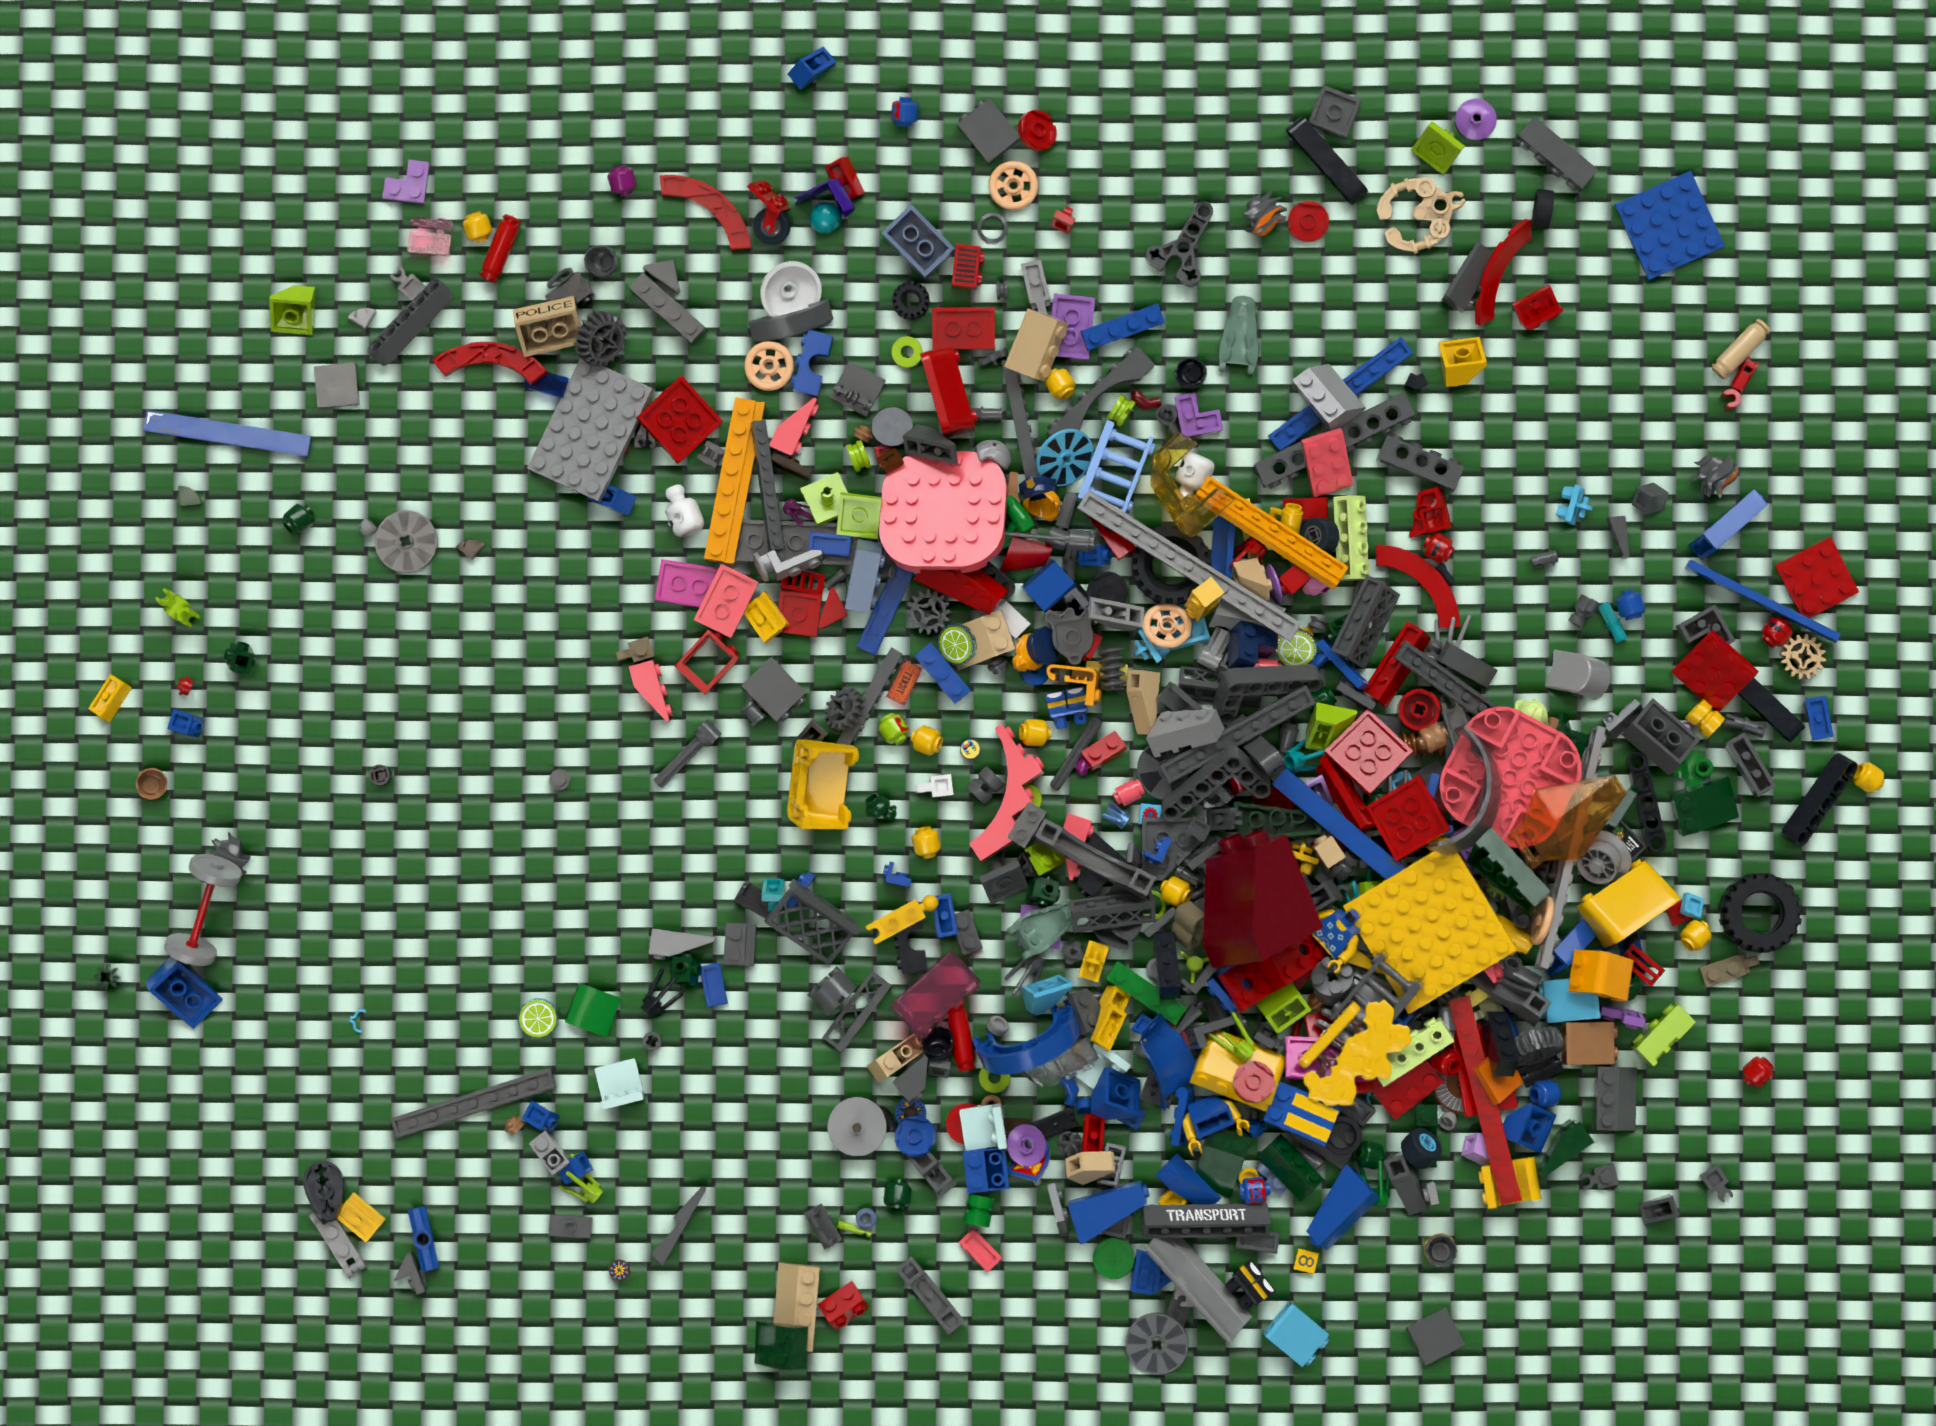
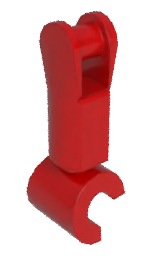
M1749 356L1745 359L1730 384V389L1720 395L1722 398H1732V402H1729L1723 410L1731 411L1740 404V394L1744 391L1759 362H1753ZM1745 367L1751 369L1750 374L1745 372L1743 369Z

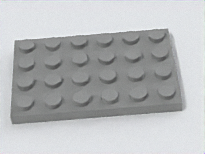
M579 359L527 469L601 502L639 424L635 417L647 407L654 389L602 365L596 367Z

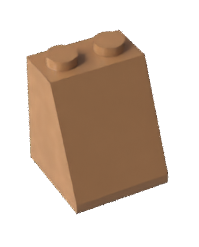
M1561 1022V1034L1564 1042V1048L1561 1050L1562 1064H1615V1060L1618 1059V1048L1614 1047V1039L1618 1037V1028L1614 1026V1022Z

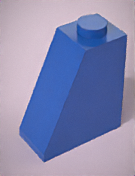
M1584 919L1575 924L1557 942V945L1553 947V963L1551 967L1544 970L1550 977H1553L1572 963L1574 950H1584L1596 937Z

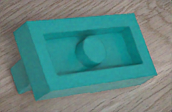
M763 879L762 901H768V911H772L784 895V879Z

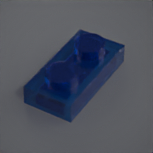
M548 372L533 385L525 379L523 388L564 398L569 378Z

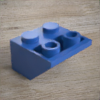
M992 1147L970 1151L963 1150L968 1194L1009 1189L1005 1149Z

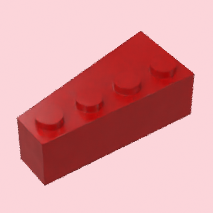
M981 569L968 573H962L961 570H921L913 578L917 582L988 615L998 607L1008 592L1005 587Z

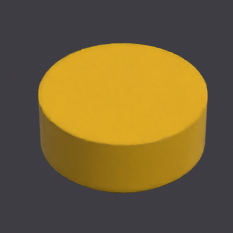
M1244 1168L1239 1173V1183L1242 1184L1245 1178L1260 1177L1259 1173L1253 1168Z

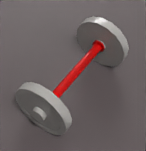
M200 854L191 858L189 871L193 876L207 884L191 935L182 933L169 935L166 938L164 950L168 955L185 964L207 966L215 961L217 949L207 940L200 938L199 935L215 885L225 887L237 885L240 882L242 871L236 864L227 859L214 855Z

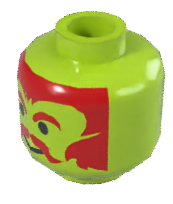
M890 713L880 720L881 724L878 729L886 743L899 745L906 741L909 727L901 715Z

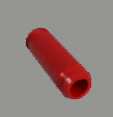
M507 214L502 216L504 219L498 225L482 265V273H480L481 278L492 283L499 281L497 278L502 274L519 232L518 226L521 225V220Z
M964 1002L948 1004L945 1008L948 1009L946 1016L949 1030L953 1034V1055L955 1064L958 1066L956 1068L958 1072L976 1068V1065H974L975 1054Z

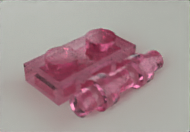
M424 216L419 218L411 217V226H418V232L409 231L407 252L450 257L452 236L444 234V229L452 230L453 221H445V218L433 220L427 219ZM426 227L437 228V232L427 233L425 229Z

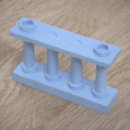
M1107 420L1077 500L1082 501L1089 490L1111 505L1121 508L1122 512L1129 514L1134 503L1130 499L1147 455H1152L1156 444L1152 443L1154 437L1151 436L1148 442L1145 443L1116 432L1117 429L1113 428L1115 423ZM1114 439L1143 450L1144 453L1141 461L1137 462L1109 451V448H1106L1108 440L1113 441ZM1101 459H1108L1137 470L1133 482L1103 471L1101 467H1098ZM1100 478L1129 489L1126 500L1124 501L1095 490V487L1091 486L1093 479L1098 480Z

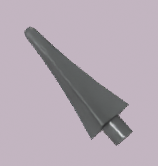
M1200 1000L1195 1005L1191 1004L1175 1030L1180 1034L1203 1014L1201 1010L1205 1004Z

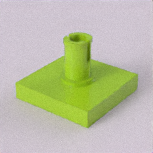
M1431 121L1411 151L1444 175L1465 146L1454 138L1453 132L1448 134L1450 132L1449 129L1443 130Z
M838 472L800 488L806 504L810 506L809 511L817 527L838 518L840 493H848Z
M841 492L836 534L878 539L882 497Z

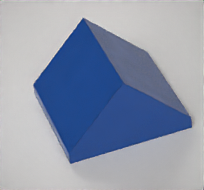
M1051 559L1020 588L1046 613L1076 584L1056 561Z

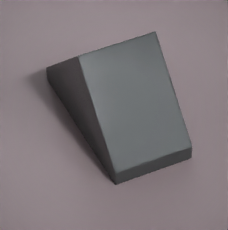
M674 259L643 266L644 272L679 294L680 287Z
M812 719L793 741L792 745L795 746L798 739L823 742L829 734Z
M1670 1194L1638 1204L1644 1224L1680 1216L1674 1197Z

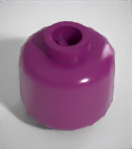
M626 164L610 169L611 172L607 175L611 191L615 194L620 193L621 197L632 194V189L637 186L633 169L626 167Z

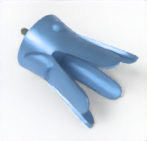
M1111 801L1112 804H1108L1109 808H1107V812L1110 815L1102 814L1100 818L1116 824L1121 829H1123L1126 823L1132 826L1131 823L1127 822L1131 815L1121 810L1113 801Z

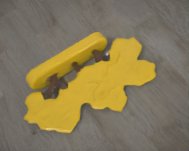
M1382 1000L1380 1003L1369 1002L1366 1006L1364 1020L1355 1021L1353 1018L1360 1011V1006L1353 1001L1301 1056L1297 1063L1303 1068H1307L1315 1059H1320L1319 1071L1308 1072L1303 1077V1083L1309 1089V1100L1313 1102L1322 1101L1326 1106H1336L1338 1104L1350 1106L1353 1104L1357 1093L1354 1079L1356 1076L1361 1075L1364 1080H1373L1375 1077L1390 1079L1392 1064L1387 1059V1053L1401 1052L1411 1043L1412 1038L1408 1026L1392 1024L1394 1008L1385 1000ZM1350 1023L1353 1026L1355 1035L1342 1040L1338 1034ZM1366 1025V1026L1368 1027V1029H1367V1030H1364V1029H1363L1362 1027H1360V1026ZM1334 1040L1342 1046V1052L1336 1058H1327L1324 1054V1049ZM1331 1061H1336L1337 1064L1332 1065ZM1325 1063H1328L1331 1067L1330 1076L1325 1074L1324 1068L1327 1067ZM1320 1072L1322 1073L1323 1078H1319L1318 1074Z

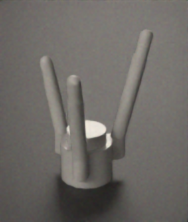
M1470 615L1467 616L1455 646L1458 648L1471 619ZM1452 617L1447 638L1449 643L1452 642L1455 617ZM1435 620V640L1440 642L1439 621ZM1442 641V648L1446 643L1445 641Z

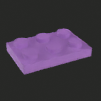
M1054 293L1051 316L1069 323L1067 333L1061 342L1056 357L1089 360L1090 350L1087 351L1080 331L1092 327L1095 298Z

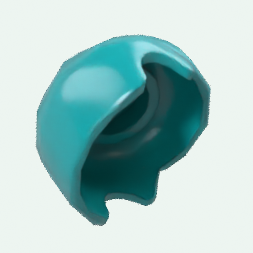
M822 202L813 207L810 212L809 221L815 231L828 234L840 227L843 215L840 208L834 203Z

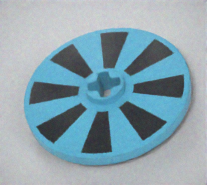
M1064 429L1050 436L1043 443L1037 454L1036 470L1038 475L1056 479L1057 486H1066L1078 480L1087 471L1093 458V445L1090 438L1077 429Z

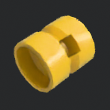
M1702 699L1685 717L1693 726L1698 725V731L1706 738L1712 735L1725 720L1718 711H1712V706L1705 699Z

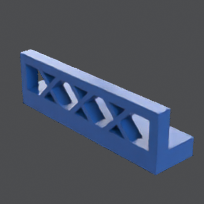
M1214 512L1211 567L1231 579L1232 568L1229 565L1233 562L1235 525Z

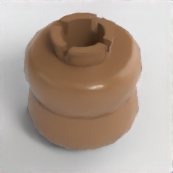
M1433 723L1428 728L1419 730L1417 742L1422 750L1425 749L1428 753H1432L1438 748H1443L1447 745L1446 738H1449V735L1444 726L1440 727L1438 723Z

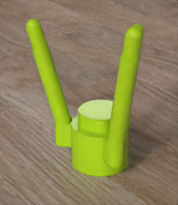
M1181 951L1180 955L1187 961V968L1191 971L1190 983L1194 984L1196 972H1199L1203 968V963L1209 962L1208 957L1203 959L1198 956L1189 957L1185 952Z
M1232 1012V1016L1246 1041L1241 1039L1236 1043L1225 1032H1222V1036L1234 1046L1232 1047L1211 1032L1205 1034L1228 1049L1237 1058L1240 1057L1244 1062L1255 1052V1049L1252 1047L1254 1042L1247 1034L1236 1013Z
M569 1171L566 1172L567 1176L583 1188L581 1190L583 1195L562 1185L558 1187L580 1198L585 1203L590 1201L592 1204L603 1192L599 1188L600 1184L589 1173L585 1174L591 1184L589 1182L585 1184Z

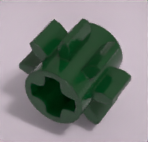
M106 964V969L98 967L100 972L98 975H94V978H98L99 981L97 986L103 984L105 985V990H109V985L117 987L116 980L121 979V976H117L116 973L118 968L112 970L110 969V964ZM104 973H111L109 977L111 981H104L106 977Z

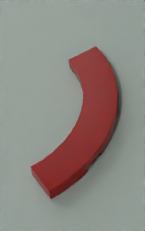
M659 175L662 197H680L702 205L723 226L731 251L752 249L750 237L742 217L721 192L702 181L686 176Z
M1524 219L1508 232L1506 239L1500 242L1492 253L1479 285L1482 288L1480 297L1476 299V325L1482 326L1494 319L1495 299L1500 280L1512 257L1523 245L1532 240L1531 220Z
M496 342L468 343L457 348H451L432 359L445 377L461 368L475 364H495L507 367L523 376L531 385L548 373L532 356L524 357L521 350Z
M1376 545V566L1394 568L1413 577L1430 595L1437 612L1439 628H1449L1452 617L1456 619L1454 628H1460V616L1454 595L1445 579L1431 564L1410 551L1394 546Z

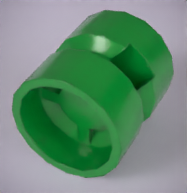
M969 1193L966 1201L969 1209L964 1212L963 1223L990 1227L991 1215L989 1211L993 1210L995 1198Z

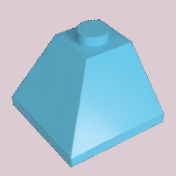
M1056 975L1021 986L1026 1010L1034 1015L1046 1013L1047 1009L1053 1008L1073 987V983L1061 975Z

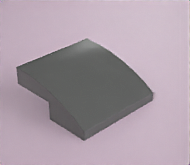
M1446 1307L1406 1327L1425 1365L1465 1345Z

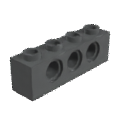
M1395 434L1385 437L1377 456V461L1451 492L1455 491L1464 469L1460 465V461L1449 458V460L1441 458V453L1430 450V452L1422 450L1423 446L1414 442L1410 444L1405 443L1402 437ZM1397 449H1405L1407 457L1405 459L1398 458L1396 455ZM1416 457H1424L1426 459V466L1419 467L1415 461ZM1441 464L1445 467L1446 472L1444 475H1438L1435 472L1436 465Z

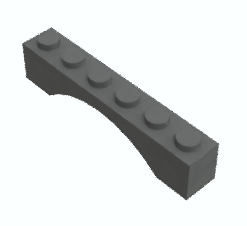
M1139 347L1134 350L1130 348L1123 355L1125 359L1120 364L1115 362L1107 370L1109 374L1105 378L1099 377L1092 384L1094 388L1089 393L1087 391L1083 392L1077 398L1079 402L1074 407L1070 405L1063 411L1064 417L1059 421L1055 419L1047 427L1049 429L1047 435L1050 437L1064 429L1080 430L1085 414L1100 395L1117 385L1140 381L1154 368L1155 364Z
M1045 818L1033 841L1142 899H1145L1156 877L1137 867L1097 850Z
M1484 970L1468 979L1473 985L1533 1027L1537 1025L1551 1004L1549 1000L1535 990L1514 984L1501 977L1502 982L1493 983Z

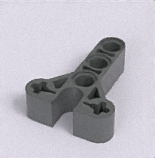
M1205 201L1198 203L1177 240L1162 246L1153 245L1149 247L1145 255L1147 264L1162 272L1169 259L1177 258L1181 262V267L1174 279L1188 287L1197 285L1201 273L1196 267L1193 249L1211 220L1213 214L1212 205ZM1202 207L1207 208L1209 215L1201 217L1198 214V210ZM1191 225L1198 227L1199 233L1191 235L1188 232V227ZM1184 243L1188 245L1189 250L1186 253H1181L1178 251L1177 246ZM1155 251L1158 252V257L1160 259L1156 258L1155 260H1152V255L1150 253L1154 254ZM1194 272L1196 280L1193 278L1191 281L1187 280V274Z

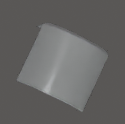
M1555 649L1553 650L1552 669L1545 687L1577 693L1595 700L1606 692L1610 684L1611 674L1608 665L1602 660L1585 654Z

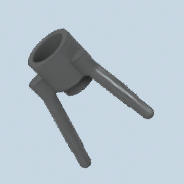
M1035 955L1025 960L1022 958L1005 976L1004 979L1008 980L1023 965L1026 969L1012 995H1016L1030 972L1034 974L1036 971L1032 983L1038 981L1044 969V966H1042L1044 960L1041 957Z

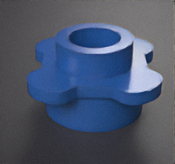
M1250 1119L1248 1121L1249 1133L1247 1132V1135L1249 1137L1261 1136L1264 1132L1263 1130L1267 1128V1124L1260 1122V1119Z

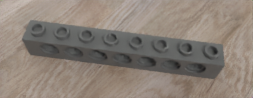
M1405 392L1361 412L1341 427L1347 452L1356 448L1355 444L1361 441L1366 444L1374 440V435L1380 432L1382 435L1393 431V426L1399 423L1401 426H1404L1413 421L1412 417H1414L1415 412ZM1394 410L1397 418L1389 420L1386 417V411ZM1375 419L1378 422V428L1370 429L1367 421ZM1350 428L1358 429L1359 437L1351 438L1348 430ZM1326 429V430H1324V431H1322V432H1319V433H1317V434H1315V435H1319V434L1328 432V431H1330V430H1329V429ZM1301 442L1253 465L1264 488L1269 486L1272 489L1281 484L1280 480L1286 477L1291 480L1300 475L1299 471L1307 469ZM1296 454L1302 456L1303 464L1295 465L1292 462V456ZM1277 463L1282 464L1285 469L1284 473L1276 474L1273 466Z

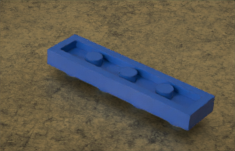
M1157 303L1081 330L1080 333L1088 351L1164 324L1165 321Z

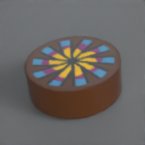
M615 1260L609 1267V1274L616 1281L625 1280L630 1274V1266L625 1260Z

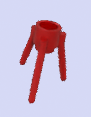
M1250 536L1233 550V555L1246 547L1233 562L1240 561L1248 552L1251 555L1259 554L1257 559L1261 564L1262 558L1268 549L1263 543Z

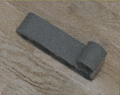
M1241 714L1228 724L1226 728L1246 718L1245 715ZM1261 735L1240 745L1243 751L1268 775L1285 763L1278 751Z

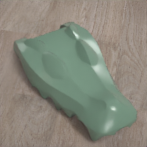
M1236 296L1232 300L1230 315L1219 340L1218 371L1225 372L1226 363L1248 365L1247 374L1254 375L1259 357V339L1255 319L1256 304L1255 300L1251 297Z
M1070 899L1058 905L1031 911L1020 917L1006 929L1009 935L1015 933L1024 947L1025 951L1021 954L1024 960L1049 949L1066 932L1068 927L1072 925V915L1069 909Z

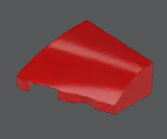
M1435 487L1418 492L1417 508L1413 513V518L1415 519L1412 531H1409V536L1413 538L1452 529L1444 489Z
M1012 536L1000 571L1008 572L1045 566L1052 552V546L1036 540L1030 541Z

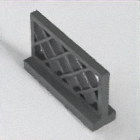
M1366 575L1331 651L1343 656L1358 667L1365 669L1400 594L1387 586V583ZM1381 602V608L1378 609V604ZM1372 621V627L1369 628V623ZM1363 640V646L1360 647V641ZM1364 653V655H1363V657H1362V659H1361V661H1360V654Z
M793 879L788 885L790 887L764 921L830 965L853 935L857 936L862 929L857 921ZM790 897L796 898L798 906L787 908L786 902ZM811 908L814 912V917L803 919L802 910ZM799 911L800 919L788 922V913ZM784 913L785 922L776 924L772 921L776 915ZM819 920H829V928L819 929ZM815 921V930L804 932L803 923ZM800 924L801 933L792 935L789 931V926ZM843 930L846 932L842 939H834V931ZM830 932L831 941L820 943L819 934ZM816 935L817 944L807 945L805 937ZM832 946V952L828 957L821 954V947Z

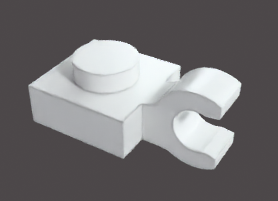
M951 774L930 776V783L916 784L917 793L932 791V797L953 795Z

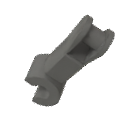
M1068 492L1065 495L1055 524L1057 528L1053 527L1048 536L1066 537L1068 531L1065 530H1068L1077 500L1075 493ZM1046 541V545L1065 550V541Z

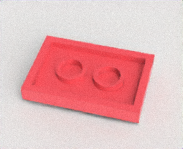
M1341 428L1301 440L1311 492L1314 498L1353 486L1344 434Z
M721 564L694 620L732 639L759 582Z

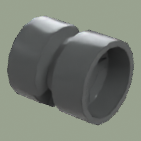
M987 766L978 773V779L973 778L965 786L983 805L992 798L993 792L997 793L1005 785ZM983 783L987 786L985 790L980 788Z

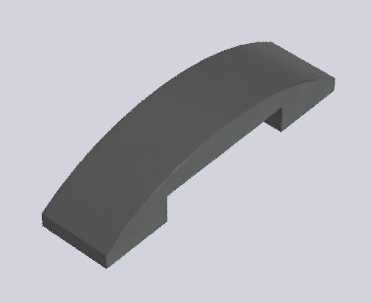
M828 299L808 304L809 308L770 319L766 316L748 321L753 341H768L796 335L833 320Z
M912 1256L895 1269L948 1334L965 1322L947 1297Z

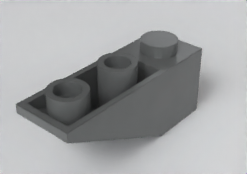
M1402 1152L1388 1156L1384 1160L1386 1169L1409 1216L1428 1210L1429 1207L1427 1201L1424 1200L1423 1191L1414 1166L1407 1161Z

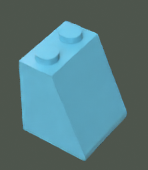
M1570 978L1541 981V986H1538V993L1551 1002L1541 1019H1545V1023L1600 1018L1598 996L1590 993H1573L1568 991Z
M1288 1301L1262 1332L1266 1338L1302 1367L1305 1364L1308 1366L1316 1357L1314 1355L1315 1351L1318 1348L1323 1349L1329 1341L1327 1338L1329 1334L1291 1301Z

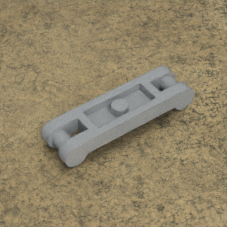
M327 1204V1206H328L327 1209H328V1210H327L326 1212H324V1214H327L328 1216H331V1212H333V1211H332V1209L330 1208V1206ZM314 1211L309 1214L310 1219L319 1230L348 1278L354 1276V1273L359 1269L362 1271L367 1267L338 1219L324 1225L321 1221L322 1217ZM353 1257L355 1263L349 1266L346 1260Z

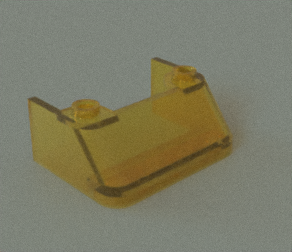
M1177 432L1153 455L1150 486L1180 532L1188 537H1194L1235 499L1217 488L1202 501L1195 494H1189L1184 497L1168 471L1186 453L1192 450L1197 445V442Z

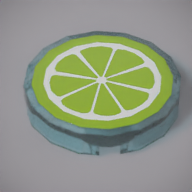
M951 624L945 627L939 634V652L952 665H963L969 662L976 653V638L970 632L971 630L963 624Z
M1300 628L1290 642L1280 636L1278 638V649L1275 651L1278 661L1283 666L1310 664L1317 653L1316 642L1313 636Z
M534 998L521 1006L517 1016V1023L525 1036L540 1040L549 1037L555 1032L559 1025V1014L552 1002L544 998Z

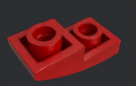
M1328 497L1283 499V508H1285L1287 503L1298 504L1302 507V520L1313 517L1328 518Z

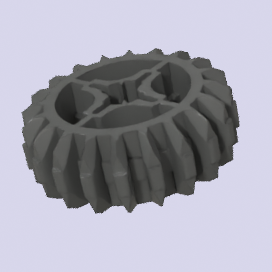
M602 310L601 312L594 311L593 315H587V320H581L583 323L581 327H577L579 333L574 335L577 339L574 342V345L577 347L575 351L579 354L580 359L586 361L589 365L596 367L601 365L607 366L608 362L614 363V357H620L619 352L624 350L622 345L627 343L624 337L628 334L624 331L626 326L615 314Z
M1555 1027L1535 1028L1534 1030L1521 1033V1035L1514 1038L1520 1060L1518 1066L1543 1063V1061L1555 1057L1564 1048L1562 1034Z

